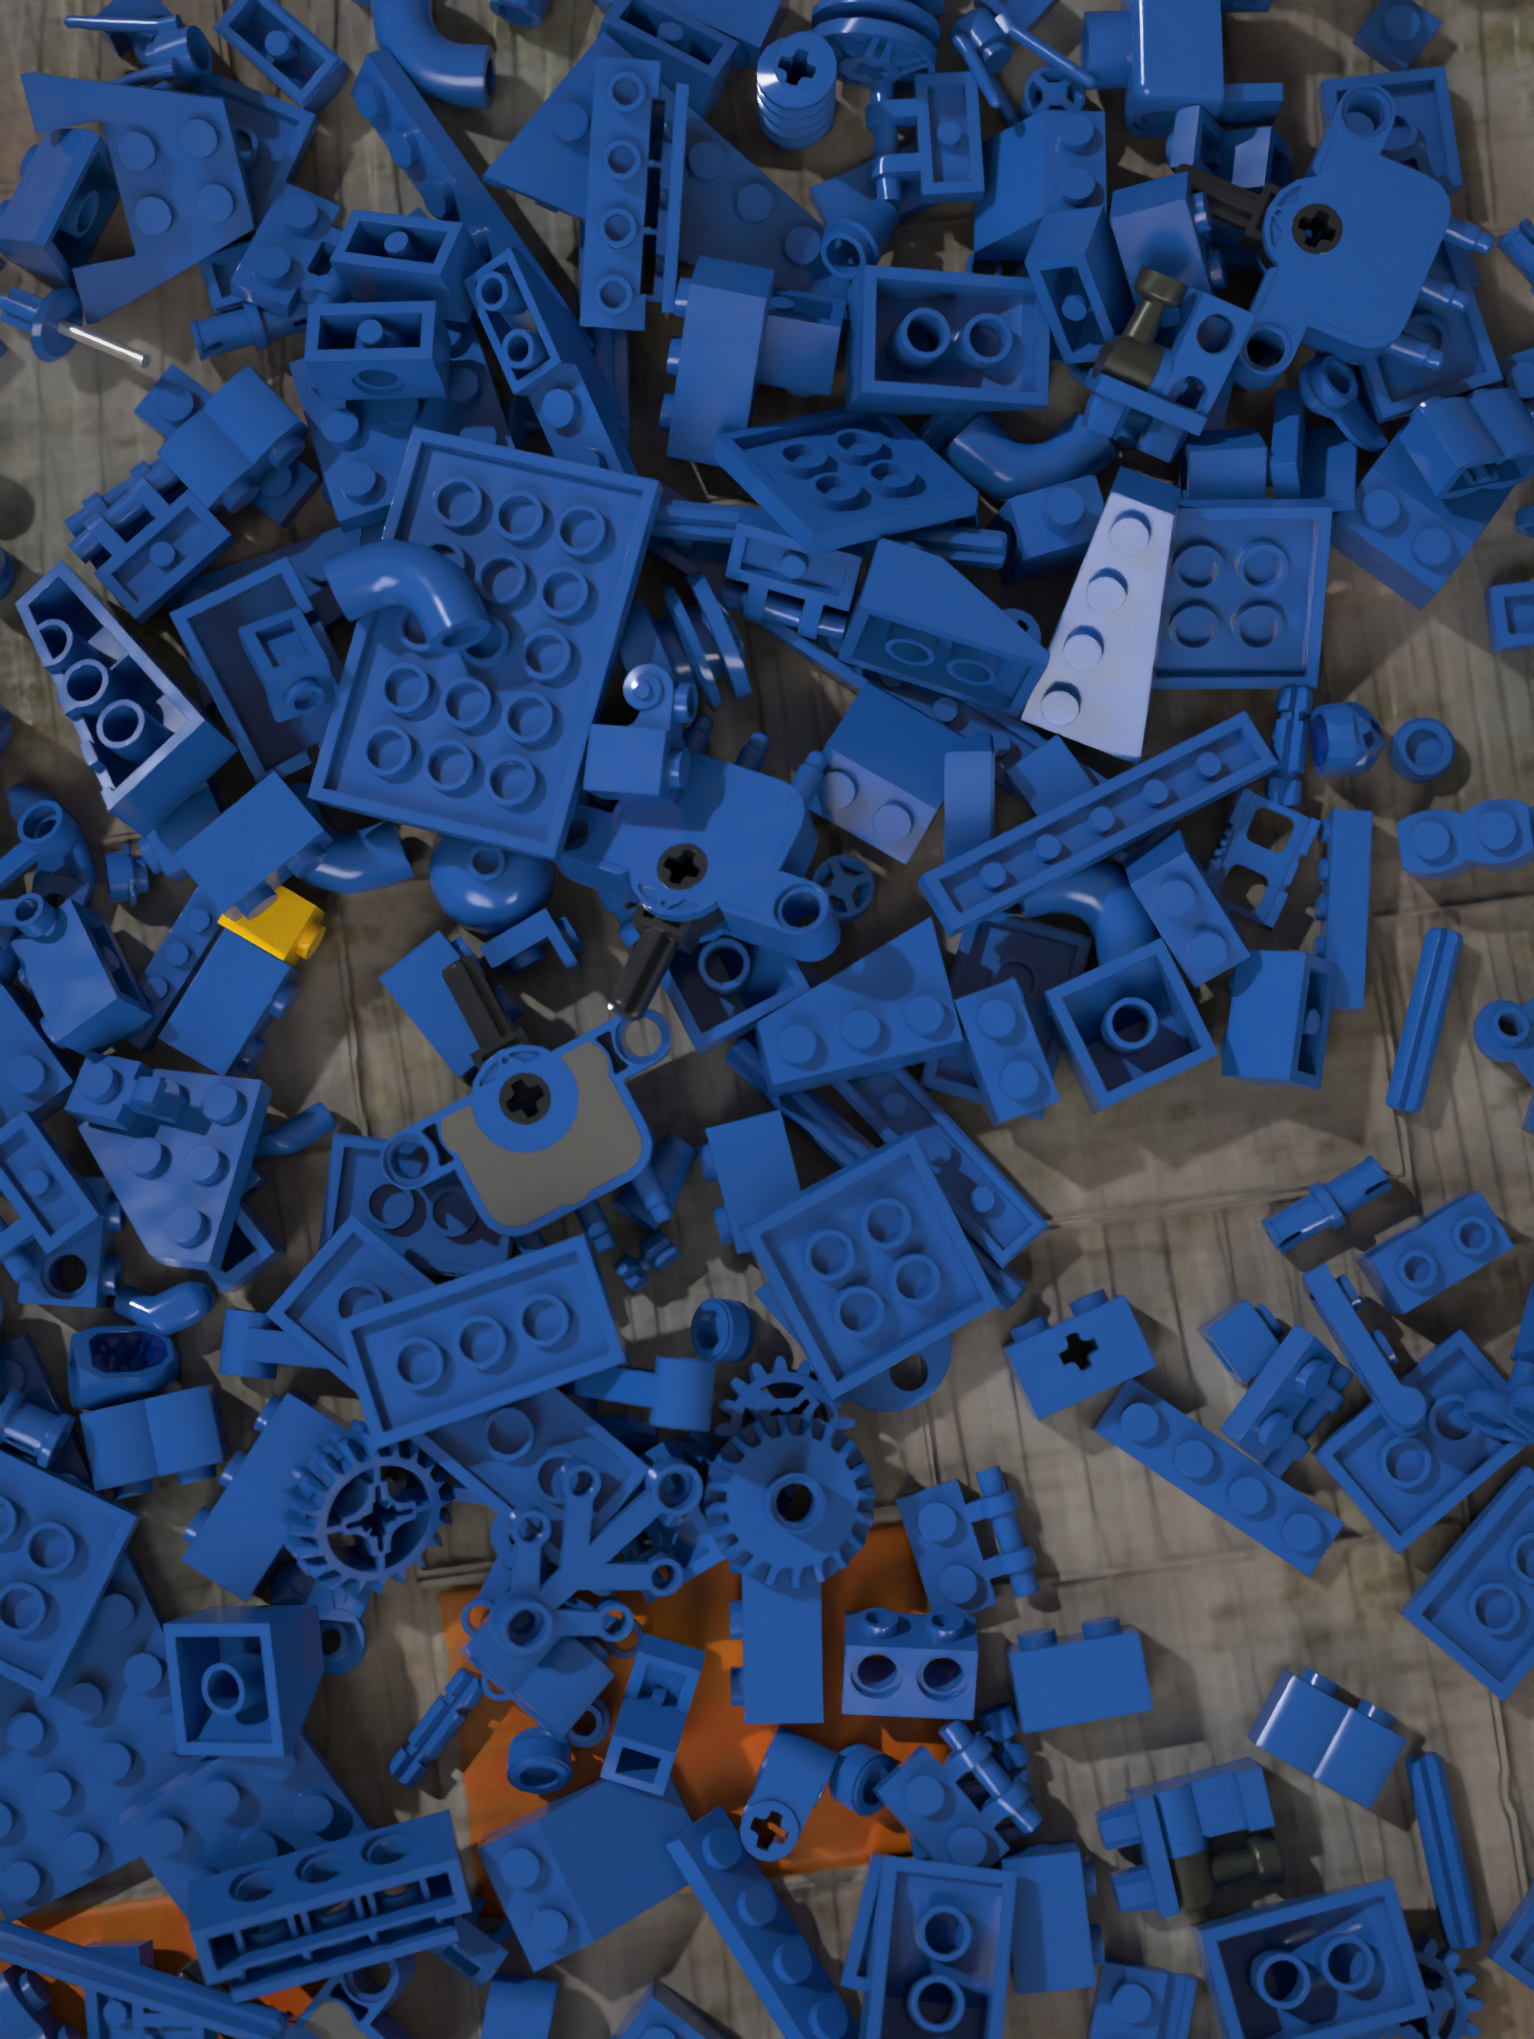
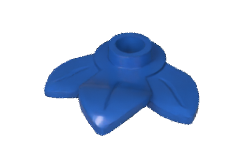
M1315 351V357L1305 363L1299 371V393L1304 404L1312 412L1333 419L1343 434L1356 446L1372 452L1380 451L1387 447L1388 443L1383 432L1373 420L1375 414L1363 378L1353 371L1354 364L1345 363L1336 356H1327Z
M281 1563L278 1565L270 1589L272 1605H317L324 1662L323 1674L343 1675L354 1670L363 1660L368 1647L367 1630L362 1619L371 1600L370 1590L364 1585L357 1596L346 1593L340 1586L332 1591L330 1588L323 1587L312 1575L307 1576L296 1563ZM336 1629L341 1635V1645L335 1653L330 1654L326 1649L325 1640L327 1635Z

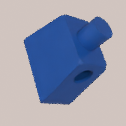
M1087 475L1021 494L1005 502L986 526V530L1003 531L1007 534L1006 560L1003 567L998 569L1003 587L1081 565L1105 506L1096 475ZM1014 533L1016 534L1017 548L1012 538V534Z

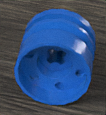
M821 0L813 8L811 31L824 37L834 50L837 61L836 80L858 87L870 88L872 81L888 78L895 82V90H904L913 87L914 74L934 73L936 48L939 45L941 26L936 20L944 13L945 0Z
M698 571L685 577L686 587L692 602L690 607L684 608L676 590L670 583L661 587L666 617L655 621L644 603L638 597L633 599L616 660L624 679L634 668L640 665L654 664L661 666L683 683H694L704 701L713 711L722 708V701L715 679L723 676L728 689L736 701L751 696L752 690L747 676L746 652L732 616L724 601L711 589L703 573Z

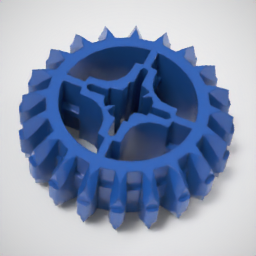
M353 1419L348 1436H345L338 1429L329 1428V1444L321 1449L319 1446L307 1444L308 1454L312 1459L306 1467L290 1466L291 1475L298 1482L297 1485L280 1490L282 1501L289 1507L277 1515L280 1520V1526L287 1533L283 1538L284 1545L291 1555L298 1560L297 1565L307 1576L312 1575L313 1578H316L323 1587L334 1591L340 1586L346 1593L357 1596L364 1585H366L370 1591L382 1594L387 1577H391L395 1582L406 1584L405 1569L412 1563L416 1566L427 1568L425 1556L423 1555L428 1546L443 1547L441 1536L436 1530L437 1527L453 1523L450 1511L444 1507L456 1498L453 1496L452 1486L446 1482L451 1474L411 1439L375 1449L368 1426L364 1421ZM380 1466L403 1467L406 1480L394 1482L390 1477L383 1478L380 1475ZM340 1532L343 1536L352 1535L355 1545L337 1546L329 1544L327 1534Z

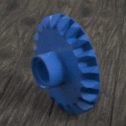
M774 1415L762 1418L744 1427L730 1438L720 1450L711 1466L706 1482L704 1497L705 1516L716 1546L728 1562L749 1578L769 1586L801 1588L814 1583L824 1582L838 1571L848 1567L857 1552L865 1546L866 1537L874 1522L876 1491L873 1486L870 1467L856 1444L835 1426L805 1415ZM800 1483L808 1494L807 1509L796 1519L784 1520L778 1513L776 1498L780 1490L786 1485Z

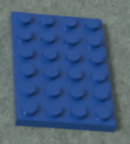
M413 426L380 541L394 539L426 544L460 565L479 593L492 629L488 636L470 648L455 653L438 654L430 650L418 619L406 607L394 605L384 607L358 618L307 798L314 803L560 863L585 774L590 724H599L663 492L661 483L654 479Z

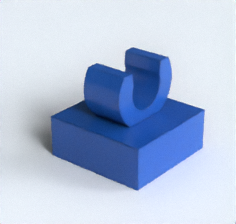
M478 1898L471 1903V1912L455 1916L459 1941L428 1949L479 1989L496 1973L509 1952L501 1945L507 1940L513 1929L507 1918L496 1929L495 1933L486 1934L482 1932L477 1925V1915L486 1904V1901L482 1898Z

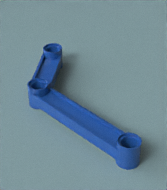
M226 1308L219 1374L276 1379L278 1364L328 1369L265 1315L267 1312ZM656 1356L655 1370L619 1365L558 1386L557 1388L584 1411H597L598 1399L650 1407L649 1425L709 1431L716 1362Z

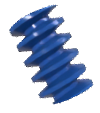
M811 30L794 32L788 37L779 38L766 47L758 60L756 73L757 120L760 131L769 142L782 149L800 150L813 146L833 129L837 61L834 50L824 37Z

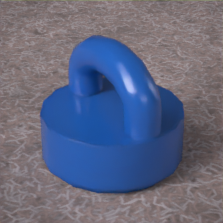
M710 1298L704 1300L692 1318L690 1329L691 1342L696 1354L702 1360L716 1363H738L744 1361L753 1347L755 1335L754 1321L749 1308L743 1302L731 1299Z
M535 1726L523 1730L511 1740L507 1752V1780L512 1786L527 1793L546 1794L557 1791L571 1779L570 1743L564 1737L555 1738L541 1726Z
M860 1742L850 1743L840 1751L829 1778V1791L832 1798L860 1816H870L883 1808L884 1804L872 1789L896 1768L894 1760L889 1755L872 1746Z

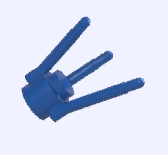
M976 8L962 16L950 31L948 39L951 46L969 67L990 106L998 108L1009 128L1021 122V119L994 74L1004 68L1011 59L1012 49L1009 45L1012 38L1084 87L1093 89L1097 85V81L1092 75L1022 28L1007 10L1001 12L995 18L987 8Z
M179 14L160 19L95 15H68L64 18V24L68 28L157 34L154 42L148 43L146 46L145 56L148 68L107 81L109 83L139 87L157 80L162 82L152 86L153 88L177 91L187 85L205 81L206 76H209L212 71V54L204 33L195 25L184 27Z

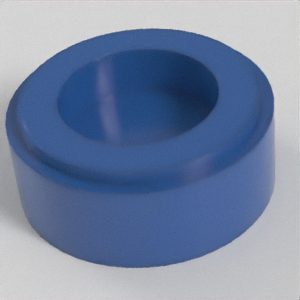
M1427 717L1415 718L1403 724L1391 737L1388 746L1389 762L1394 771L1401 778L1409 782H1430L1441 776L1451 766L1455 757V741L1449 729L1441 722Z

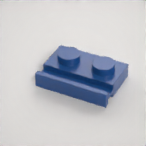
M1105 1957V1964L1099 1965L1086 2039H1187L1197 1978L1192 1973L1184 1972L1182 1974L1166 1971L1165 1968Z

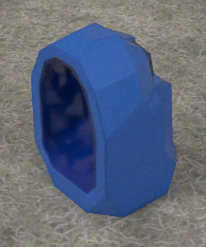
M1357 702L1320 705L1310 715L1309 742L1312 765L1320 777L1335 778L1360 775L1368 772L1386 745V741L1381 735L1378 719L1365 706H1360Z
M141 1325L93 1327L72 1334L68 1352V1385L71 1406L75 1409L95 1411L109 1404L139 1401L145 1393L166 1387L179 1374L180 1360L178 1350L169 1337Z

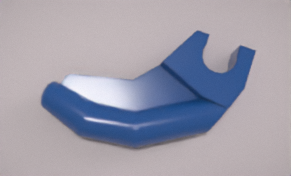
M22 784L13 785L7 793V800L10 802L8 811L17 823L23 813L33 804L43 800H52L58 803L74 819L76 824L77 841L68 854L60 858L41 857L37 861L31 893L39 894L48 903L58 896H62L65 901L70 898L89 909L97 883L98 870L79 821L50 793Z

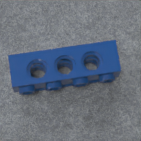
M595 56L579 325L582 327L645 331L647 302L662 303V313L674 314L689 84L676 83L675 95L661 94V61ZM661 104L665 105L662 160L655 161L650 160L653 105ZM649 171H661L657 229L645 227ZM645 237H657L653 295L641 294Z
M449 1809L188 1881L190 1934L206 1985L230 1979L231 1995L234 2004L459 1941L455 1916L472 1911L464 1864ZM410 1882L414 1883L410 1889L397 1895L383 1894L388 1888ZM345 1900L349 1901L346 1906L336 1912L318 1913L320 1908ZM283 1919L278 1926L264 1932L252 1931L256 1925Z

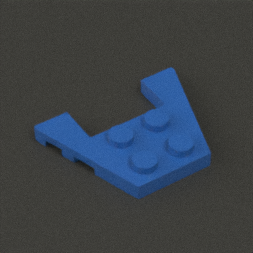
M36 71L20 74L36 133L100 121L104 130L135 254L77 265L72 268L87 325L104 319L258 226L227 98L153 87L116 84L87 78L58 76Z

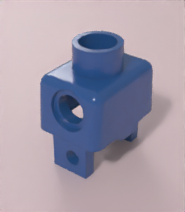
M1121 0L1119 11H1085L1081 32V69L1092 75L1097 81L1095 88L1088 89L1085 87V90L1121 89L1123 127L1130 136L1136 138L1168 139V136L1174 133L1176 109L1178 107L1201 105L1220 127L1272 126L1283 103V82L1224 84L1221 13L1268 12L1273 0Z

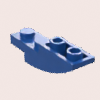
M509 247L464 279L463 282L513 394L528 396L555 458L639 476L619 433V430L627 426L628 423L613 391L579 331L551 290L518 248Z

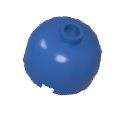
M444 834L437 838L428 865L431 891L445 915L464 930L488 937L500 935L546 908L550 903L556 883V870L553 861Z

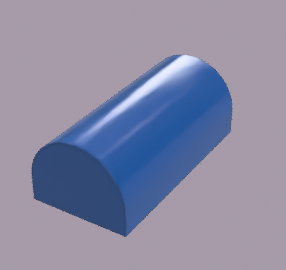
M235 0L213 26V29L298 105L311 113H317L325 108L340 92L348 77V64L276 0Z

